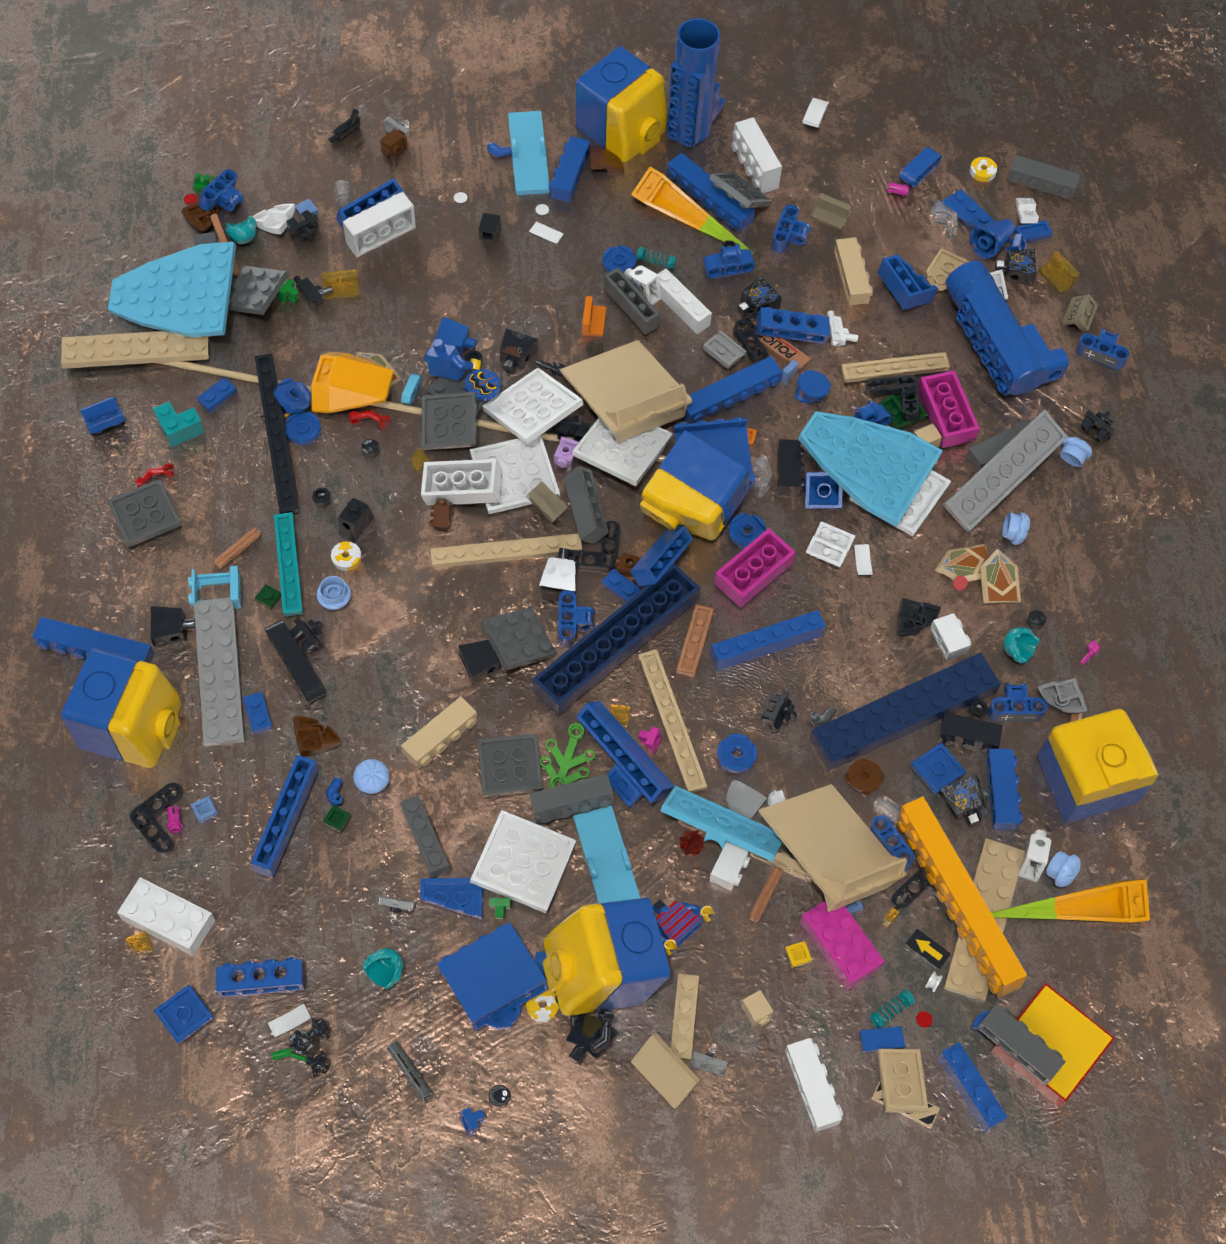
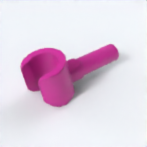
M1095 640L1087 645L1089 652L1079 662L1082 666L1090 657L1099 652L1100 646Z

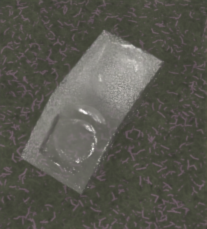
M935 200L934 207L930 209V216L933 217L934 224H945L948 237L956 238L958 231L957 213L940 200Z
M765 453L760 458L757 457L752 464L753 474L755 473L757 478L754 485V495L759 499L769 489L772 480L768 458Z

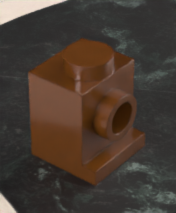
M397 129L392 130L380 139L383 154L390 158L399 154L402 149L405 151L408 149L407 137Z
M436 499L435 505L431 507V517L433 519L429 522V526L448 528L451 522L452 503L447 502V499Z
M624 552L622 557L618 556L615 562L617 572L625 578L635 581L630 571L641 558Z

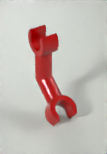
M372 410L359 413L352 411L349 413L351 424H356L361 419L368 417L378 422L382 429H386V424L383 421L390 423L389 416H381Z
M167 463L163 467L148 469L142 477L136 479L135 483L138 484L136 488L148 484L149 479L153 475L164 474L166 477H173L174 472L167 471L174 469L173 464Z

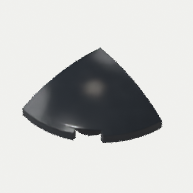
M901 598L897 618V634L913 635L920 633V630L926 626L930 627L933 620L937 619L941 606Z

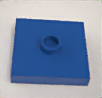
M942 742L910 764V767L935 796L941 792L940 788L956 782L967 773Z
M189 984L153 1010L178 1045L214 1019L213 1015Z

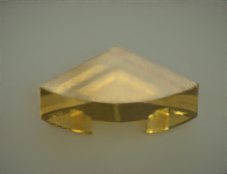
M421 447L412 456L414 472L424 468V462H430Z
M611 704V714L622 726L628 727L630 707Z
M892 908L885 915L881 924L889 928L900 912Z
M145 931L125 939L130 948L136 952H153Z

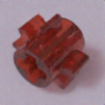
M698 830L685 831V836L679 838L680 848L685 851V855L700 854L699 849L704 848V837L699 835Z

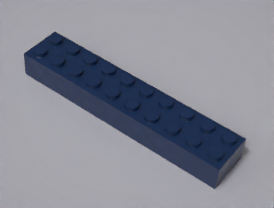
M675 563L672 564L656 584L645 586L532 679L533 690L560 715L695 603L700 597L701 588Z
M980 652L812 729L809 740L829 772L941 720L944 712L954 714L969 707L972 701L977 699L984 700L997 694L1001 683Z

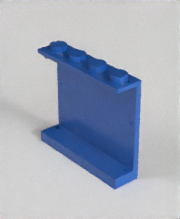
M735 417L732 420L716 419L713 422L701 420L692 424L681 422L674 425L675 443L684 430L688 431L744 466L749 471L750 487H754L756 479L755 473L753 474L747 418Z
M511 923L497 927L492 933L479 937L474 943L461 947L459 951L450 956L443 957L437 963L440 974H443L467 1014L474 1031L549 990L546 978Z

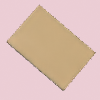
M657 1033L651 1035L631 1061L674 1109L680 1106L700 1081Z
M878 1049L877 1057L884 1112L927 1113L929 1109L920 1049Z

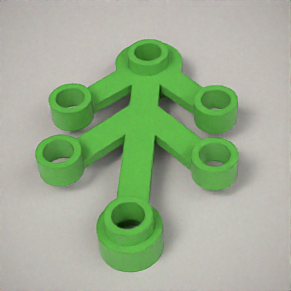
M573 723L569 726L568 735L570 740L564 757L557 747L555 739H548L546 741V750L552 753L560 767L557 775L552 767L550 757L543 756L540 759V767L546 770L551 779L549 781V789L554 788L558 783L565 785L589 778L590 771L587 767H581L578 769V772L566 777L568 770L584 762L592 763L595 760V752L591 749H587L583 754L572 759L578 740L584 736V727L580 723ZM578 731L580 734L573 735V732ZM550 743L555 744L553 748H550L548 745ZM587 754H592L593 757H592V758H587L586 755H587ZM543 761H548L549 764H548V765H543L542 762H543ZM585 771L587 775L582 776L580 773Z

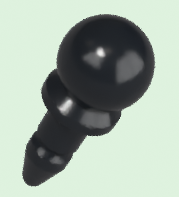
M542 360L534 361V364L538 367L550 370V374H554L559 378L564 377L560 372V369L566 367L564 364H556V362L551 364Z

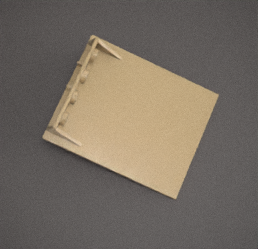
M639 340L560 369L562 375L614 434L617 442L684 417L687 405L692 403V398L686 393L685 386L683 384L679 385Z
M832 784L759 810L761 816L823 891L828 912L885 890L907 875L904 871L907 859L892 856Z

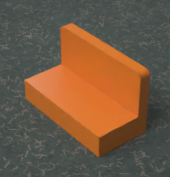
M586 296L582 335L602 337L606 306L593 305V296Z

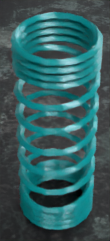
M639 247L636 259L644 261L645 259L646 262L650 260V263L654 262L655 265H657L659 262L660 265L662 252L660 253V257L657 263V251L655 253L653 261L651 262L653 250H651L650 257L647 261L648 249L645 254V247ZM665 254L660 266L663 264L664 267L667 266V268L673 269L676 256L670 255L665 266Z
M907 989L900 992L899 996H895V999L887 1002L886 1006L882 1005V1009H877V1012L870 1015L872 1023L877 1028H882L886 1024L884 1018L879 1014V1010L883 1012L888 1021L891 1020L888 1014L883 1011V1007H886L889 1014L895 1018L894 1013L888 1008L887 1004H890L895 1013L899 1015V1011L892 1004V1000L896 1002L901 1011H904L896 997L900 998L906 1008L915 1003L913 995Z

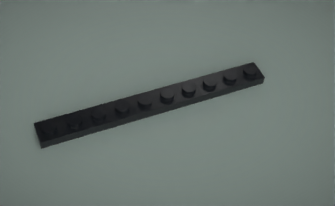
M273 354L254 356L280 514L299 513L282 406L274 396L278 382Z

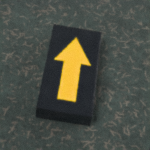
M916 929L905 944L906 948L937 971L940 970L951 955L950 952L919 929Z

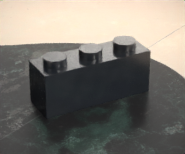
M778 440L777 496L799 497L801 489L804 490L805 479L801 478V474H804V463H801V458L804 457V447H801L799 440Z
M944 712L938 741L943 742L945 745H958L967 750L976 749L987 754L989 749H999L1003 725Z

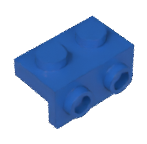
M114 396L80 410L91 434L102 432L105 428L117 426L125 421L124 415Z

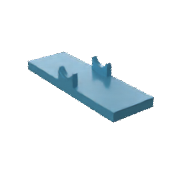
M541 111L508 113L516 195L550 193Z
M678 786L674 787L661 808V812L707 832L704 841L714 840L720 844L721 849H723L725 842L728 841L773 862L783 843L772 828Z
M612 806L573 815L598 903L640 898L632 873V866L627 850L624 847Z

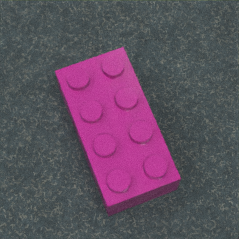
M955 370L921 377L918 386L919 395L931 424H934L942 437L940 442L941 448L976 441L980 428Z
M768 528L715 573L714 584L742 608L794 563L796 552Z
M825 900L803 914L800 924L845 988L850 990L881 970L885 961L847 908L843 906L828 912Z

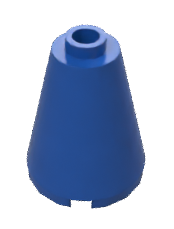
M1003 219L974 228L970 233L969 242L970 245L973 244L975 254L984 259L996 256L1015 232V225L1011 220Z

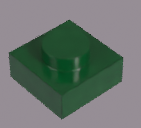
M265 584L254 599L258 604L272 610L280 600L281 592Z
M332 805L322 822L329 828L341 833L351 814Z

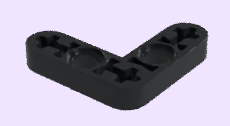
M759 311L738 320L733 327L734 335L743 349L747 351V355L754 364L769 357L767 350L755 333L756 325L751 321L756 319ZM746 325H748V326L744 329V331H743L742 329H740V330L738 329L739 327H740V328H743V327H745ZM749 339L753 340L755 346H749L746 341Z
M915 376L873 378L866 382V393L869 396L902 394L904 418L913 421L919 417L918 380ZM889 384H896L894 388H888L887 386ZM908 396H915L913 400L906 399ZM909 407H913V412H912V413H909V412H910Z
M616 521L606 522L608 532H610V528H614L613 537H609L608 533L602 538L601 552L570 550L569 557H573V560L576 561L577 570L611 572L612 569H616L615 562L618 556L620 525ZM613 543L615 548L608 550L605 548V545ZM607 555L611 556L610 565H606ZM590 557L595 562L593 564H586L584 560Z
M174 782L164 786L133 809L130 814V819L136 829L156 853L163 857L173 852L174 845L155 819L163 814L168 807L175 805L182 799L183 791L180 785ZM170 790L176 791L177 794L175 796L170 795ZM163 795L165 796V798H167L168 802H165L164 798L162 797ZM161 801L162 806L159 809L151 808L153 802ZM137 815L143 816L146 821L145 825L137 819ZM151 827L157 828V833L154 836L146 834L147 830ZM161 839L165 845L167 844L168 848L165 850L161 848L157 840Z
M924 867L920 868L892 895L890 904L894 910H906L927 889L937 897L935 886L931 885L928 879L924 877L926 872ZM909 884H917L920 888L919 892H911ZM906 893L907 897L905 898L903 904L900 903L898 905L896 903L897 898L901 899Z

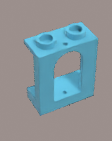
M230 566V572L203 575H196L195 570L191 569V577H188L189 588H192V593L188 595L189 605H193L194 608L196 601H203L198 597V591L202 587L230 584V598L234 604V609L241 608V577L238 566Z

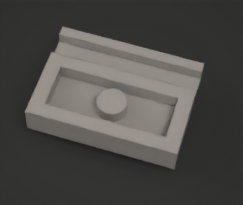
M721 330L719 334L714 335L703 344V349L728 370L740 361L742 357L746 356L747 352Z

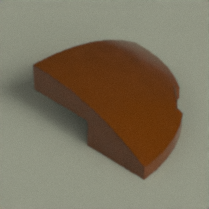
M590 145L591 169H607V173H624V166L617 155L604 147Z
M198 199L196 204L183 208L181 213L195 228L203 232L213 225L211 215L218 213V205L212 210L206 211L200 208Z
M293 716L295 737L300 756L317 754L341 745L340 737L330 726L327 725L325 729L323 725L318 723L317 719Z

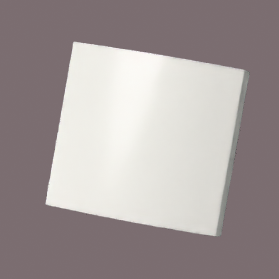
M821 521L806 554L840 568L853 544L855 535Z

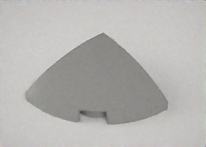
M1076 678L1037 686L1041 696L1049 705L1071 714L1088 712Z
M735 779L731 783L726 796L729 810L751 820L754 819L755 814L767 801V798L761 793Z

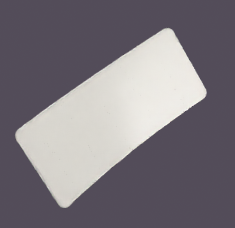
M854 545L858 575H872L869 545Z
M302 1004L285 1015L268 1022V1025L274 1037H277L304 1023L311 1017L306 1006Z

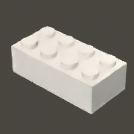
M750 118L735 123L733 142L731 143L732 150L737 153L740 164L744 165L747 176H750L753 186L763 194L779 189L782 166L755 119Z
M401 192L367 210H363L353 217L347 218L343 221L346 244L354 255L359 257L416 228L414 205Z
M496 459L424 462L421 497L426 505H435L438 498L447 499V502L452 504L498 503L502 469Z
M141 877L117 912L122 921L191 956L195 955L215 922L211 912Z

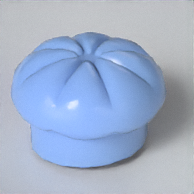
M1067 437L1060 444V457L1073 466L1081 467L1084 461L1092 455L1090 445L1078 437Z
M1009 512L1003 525V538L1009 539L1013 545L1022 543L1027 537V531L1030 529V518L1025 513L1017 515Z
M329 576L318 587L317 600L326 609H341L350 600V587L342 578Z
M376 759L362 761L353 773L356 787L368 794L382 791L387 786L390 777L386 765Z
M1060 851L1050 861L1046 874L1055 880L1056 886L1066 887L1077 877L1080 871V859L1075 854L1069 856Z

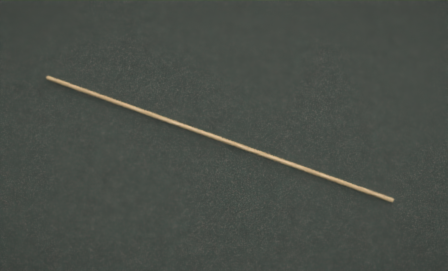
M190 362L157 363L259 383L258 376ZM305 385L309 389L310 394H312L311 386ZM386 401L371 405L422 415V408ZM477 419L478 427L512 433L500 423ZM546 432L541 434L544 440L560 443V439L557 438L556 434ZM659 455L656 462L662 463L666 456Z

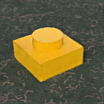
M805 941L785 947L791 968L812 962Z

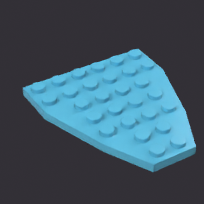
M235 243L199 244L148 262L113 279L108 305L109 312L141 326L174 334L177 333L187 337L225 335L236 251Z
M817 411L813 414L798 438L819 466L863 509L897 527L943 451L910 432L855 417Z

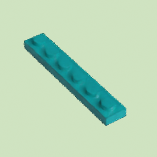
M293 513L275 514L274 524L284 617L302 615L303 608Z

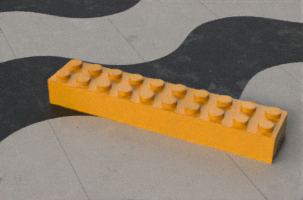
M924 796L902 805L897 826L901 833H905L909 848L915 851L918 864L921 868H925L927 879L931 885L935 886L939 901L941 903L944 902L946 905L947 914L950 920L955 921L959 936L967 942L968 952L972 957L975 956L980 973L987 977L991 992L993 994L996 993L999 999L1020 989L1027 974Z

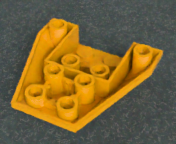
M328 352L320 355L311 384L312 411L334 413L386 402L394 370L349 353Z

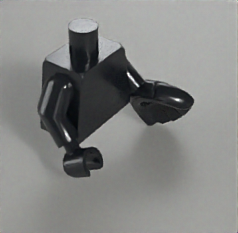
M556 995V996H555V1000H556L557 1005L559 1006L558 999H557V995ZM600 1008L598 1017L589 1014L569 1016L570 1033L566 1038V1042L573 1049L568 1056L569 1060L579 1064L584 1056L595 1059L601 1054L618 1033L610 1024L614 1020L613 1012Z

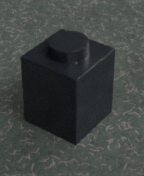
M483 213L479 226V240L496 243L501 228L499 215Z

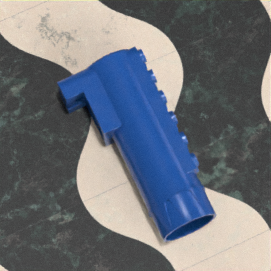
M701 18L690 19L680 25L675 46L676 59L671 65L666 132L671 140L684 144L686 147H694L697 143L708 138L712 122L725 105V99L720 97L721 84L716 82L717 63L720 53V31L714 23Z
M981 261L967 262L950 273L945 281V286L955 305L959 308L956 315L957 321L961 324L965 335L973 344L974 350L977 351L982 364L986 366L990 377L996 383L1000 393L1003 395H1023L1042 384L1062 379L1069 366V359L1064 349L1059 348L1050 351L1034 324L1020 325L998 289L994 278Z

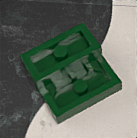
M892 394L878 403L892 416L890 423L895 429L904 430L928 418L927 412L919 402V417L913 421L906 420L903 416L902 394L896 396ZM915 396L906 397L907 400H913L915 398ZM909 407V409H910V412H909V413H912V412H913V407Z

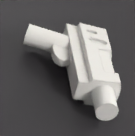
M834 311L827 312L830 324L831 345L841 346L845 345L846 341H858V335L849 334L848 329L843 328L841 317L834 316Z

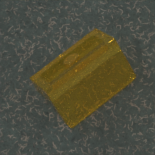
M1058 251L1052 254L1049 263L1039 268V272L1059 293L1076 285L1080 275Z
M356 269L321 272L323 289L332 286L334 292L325 295V300L359 297Z

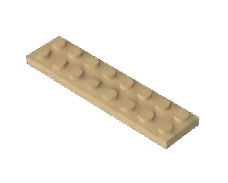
M156 331L62 337V369L209 359L208 336L187 337L177 333Z
M985 838L973 883L990 912L1010 908L1025 851ZM994 917L1003 933L1007 918ZM958 934L944 989L984 1002L989 989V981L985 975L980 973L975 956L972 957L967 949V942Z

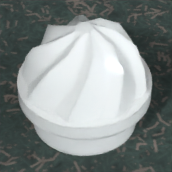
M774 790L769 794L767 802L770 806L785 801L786 798L782 790Z

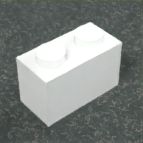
M954 613L933 620L930 630L946 661L968 653L971 646L970 638L968 635H965L960 619L956 618Z
M726 841L712 870L709 881L732 891L734 885L739 886L743 877L740 874L742 868L747 869L751 860L748 857L749 851Z

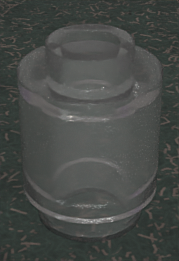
M338 180L333 185L335 201L339 206L345 207L352 200L351 186L345 180Z
M879 796L873 803V806H875L873 811L880 816L887 817L894 825L898 821L901 807L888 796Z

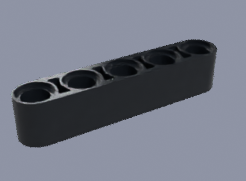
M281 619L264 628L268 638L308 703L326 695L323 684L284 621Z

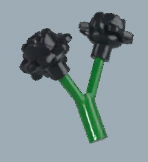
M311 1018V1030L307 1033L305 1030L301 1032L299 1030L294 1031V1034L289 1037L291 1042L289 1048L272 1052V1059L275 1061L290 1056L304 1061L306 1065L311 1066L313 1077L321 1073L324 1074L329 1066V1060L324 1055V1051H321L315 1058L310 1056L304 1057L313 1048L311 1042L314 1037L327 1039L326 1033L329 1031V1028L322 1018L317 1020Z

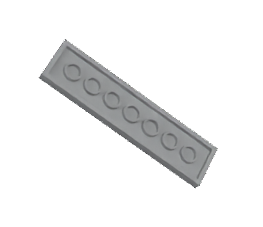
M1042 410L958 489L943 506L964 530L969 532L1064 442L1068 436L1046 410Z
M230 597L196 601L194 613L204 746L245 742L234 604L231 602Z

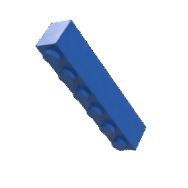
M680 153L667 163L668 177L678 183L682 189L688 191L695 199L703 203L707 209L713 211L718 218L728 223L731 228L740 233L754 221L755 210L743 208L739 205L738 200L727 196L725 190L715 187L713 185L714 182L709 179L711 175L683 153Z
M772 356L698 390L689 395L692 398V403L687 405L684 419L688 424L696 423L710 415H716L725 408L732 407L737 402L745 401L756 393L760 394L765 389L778 385L781 382L783 371Z
M819 610L712 644L710 656L716 670L719 671L823 637L826 625Z
M44 617L40 618L32 636L37 647L41 649H52L60 654H72L79 659L87 658L93 647L151 663L154 656V651L150 644Z
M601 701L590 702L583 707L576 716L577 719L631 779L648 801L654 803L664 800L675 787Z
M296 755L250 863L254 872L271 878L274 877L318 772L316 760Z

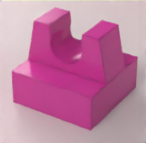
M651 727L650 732L641 730L638 738L641 739L640 744L646 746L648 753L655 754L662 736L659 728Z

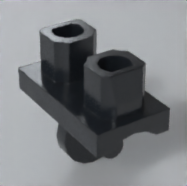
M308 210L300 214L301 222L297 223L295 218L286 221L291 240L297 237L301 239L306 237L311 241L313 239L312 234L316 232L315 228L318 227L317 215H312Z
M1088 410L1085 413L1081 429L1088 433L1095 427L1098 431L1095 433L1094 438L1100 443L1107 438L1111 439L1114 435V429L1110 427L1113 424V421L1109 419L1111 413L1107 411L1103 414L1099 411L1094 415Z
M574 416L573 420L564 418L557 423V438L572 437L574 441L580 442L589 431L590 424L578 421V416Z
M298 617L294 620L296 625L290 632L296 640L301 639L304 635L307 637L300 644L305 652L309 654L316 648L321 650L325 647L315 635L317 634L319 637L323 635L321 630L324 625L321 621L314 622L311 619L308 621L310 625L308 626Z
M783 691L781 695L772 694L769 704L771 707H774V710H764L762 714L763 722L770 724L774 731H779L783 722L787 723L788 720H795L797 717V713L794 711L795 706L788 698V692Z

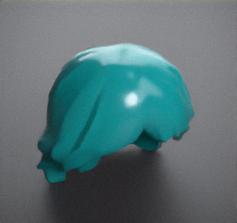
M249 216L246 221L239 224L227 223L225 225V234H228L238 244L251 242L256 236L257 223L255 218Z
M1016 627L1008 631L1003 641V648L1009 656L1013 657L1014 661L1026 664L1035 652L1039 638L1029 628Z
M382 948L366 958V961L363 962V971L376 985L389 989L399 982L404 962L395 950Z

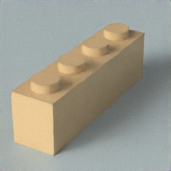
M856 237L837 239L834 247L848 306L867 304L870 301V296L873 295V288L871 285L869 286L868 271H865V259L861 257V245L858 244Z
M459 697L401 745L403 755L417 769L428 765L432 757L437 753H442L450 742L458 740L467 728L471 729L476 724L477 712L462 697Z
M678 973L670 1048L686 1065L690 1066L699 976Z

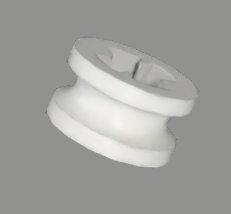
M933 971L925 988L930 987L932 992H935L943 976H937L936 972Z

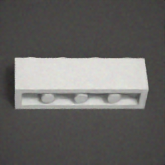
M667 269L658 273L661 299L696 334L709 327L712 313Z
M808 1038L787 1045L785 1053L814 1131L818 1132L839 1125L843 1112L840 1105L835 1103V1091L832 1084L827 1082V1070L824 1063L821 1064L818 1056L820 1052L817 1044H813L812 1039Z

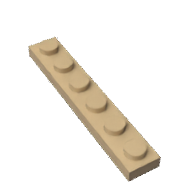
M946 352L842 364L841 372L844 383L867 381L873 378L949 371L950 366Z

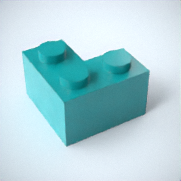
M170 401L152 408L156 420L171 447L205 433L201 419L194 407L179 414H176Z

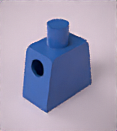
M443 317L434 340L442 339L444 344L455 346L461 356H463L465 348L475 350L477 346V339L469 338V328L467 326Z

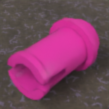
M889 182L888 187L892 188H887V193L902 195L901 197L908 195L909 186Z
M172 806L166 809L168 817L166 828L170 833H179L183 827V824L180 822V808L178 806H174V814Z

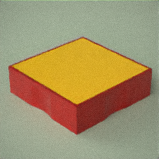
M1045 983L1016 1020L1025 1023L1028 1030L1034 1035L1040 1036L1050 1049L1058 1051L1066 1061L1065 1064L1045 1086L997 1044L991 1052L1015 1072L1026 1077L1037 1090L1061 1108L1115 1037Z

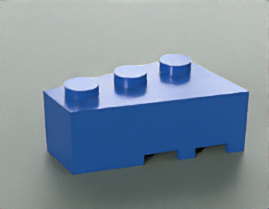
M897 254L883 258L877 273L901 308L907 310L932 302L938 287L932 286L925 281V276H919L913 271L914 267Z

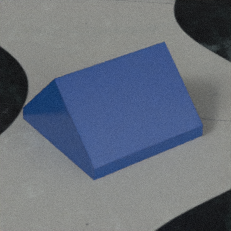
M825 471L805 473L803 490L805 508H842V487Z

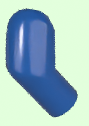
M493 142L487 145L488 152L497 158L512 154L510 146L501 148Z
M334 777L326 791L329 803L335 806H339L343 801L342 796L338 792L343 781L337 777Z

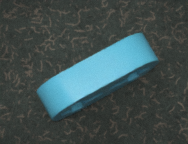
M414 373L410 375L402 393V403L412 405L421 386V375Z

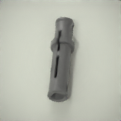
M398 1041L390 1044L387 1047V1051L407 1078L409 1087H413L422 1102L429 1099L433 1093L424 1082L422 1073H418ZM399 1056L402 1057V1059L404 1060V1062H405L406 1065L408 1066V1069L404 1066V1064H403L402 1061L400 1060ZM411 1074L414 1075V1077L416 1078V1080H417L418 1083L420 1084V1087L417 1085V1083L415 1082V1080L413 1079V1077L411 1076Z

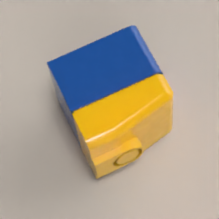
M619 46L577 80L576 128L600 146L617 155L623 162L631 160L639 152L644 155L660 142V135L667 130L668 116L664 77L628 50Z
M684 430L660 465V469L655 472L644 488L640 507L644 514L670 530H675L678 525H685L689 533L712 541L721 533L724 525L727 524L750 490L749 471L741 464Z
M93 647L64 705L61 718L78 748L122 761L124 759L125 762L146 768H152L158 763L163 749H170L181 724L178 714L181 710L182 702L176 689L157 665Z
M1115 709L1055 726L1037 754L1038 762L1065 824L1138 803L1159 776L1147 748L1123 709Z
M648 897L583 905L553 928L544 939L547 957L542 963L549 991L556 992L560 1010L566 1016L598 1012L600 1008L612 1010L642 1005L670 977V967L652 903Z

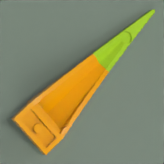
M651 166L631 194L632 197L647 207L723 242L726 240L734 241L736 244H739L740 250L749 249L664 174Z
M1147 879L1121 880L991 912V914L996 918L1063 919L1129 923L1149 921Z

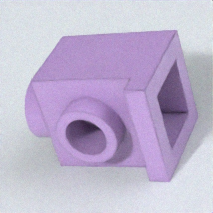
M561 437L559 446L554 454V464L561 468L571 469L576 459L572 455L573 450L579 442Z

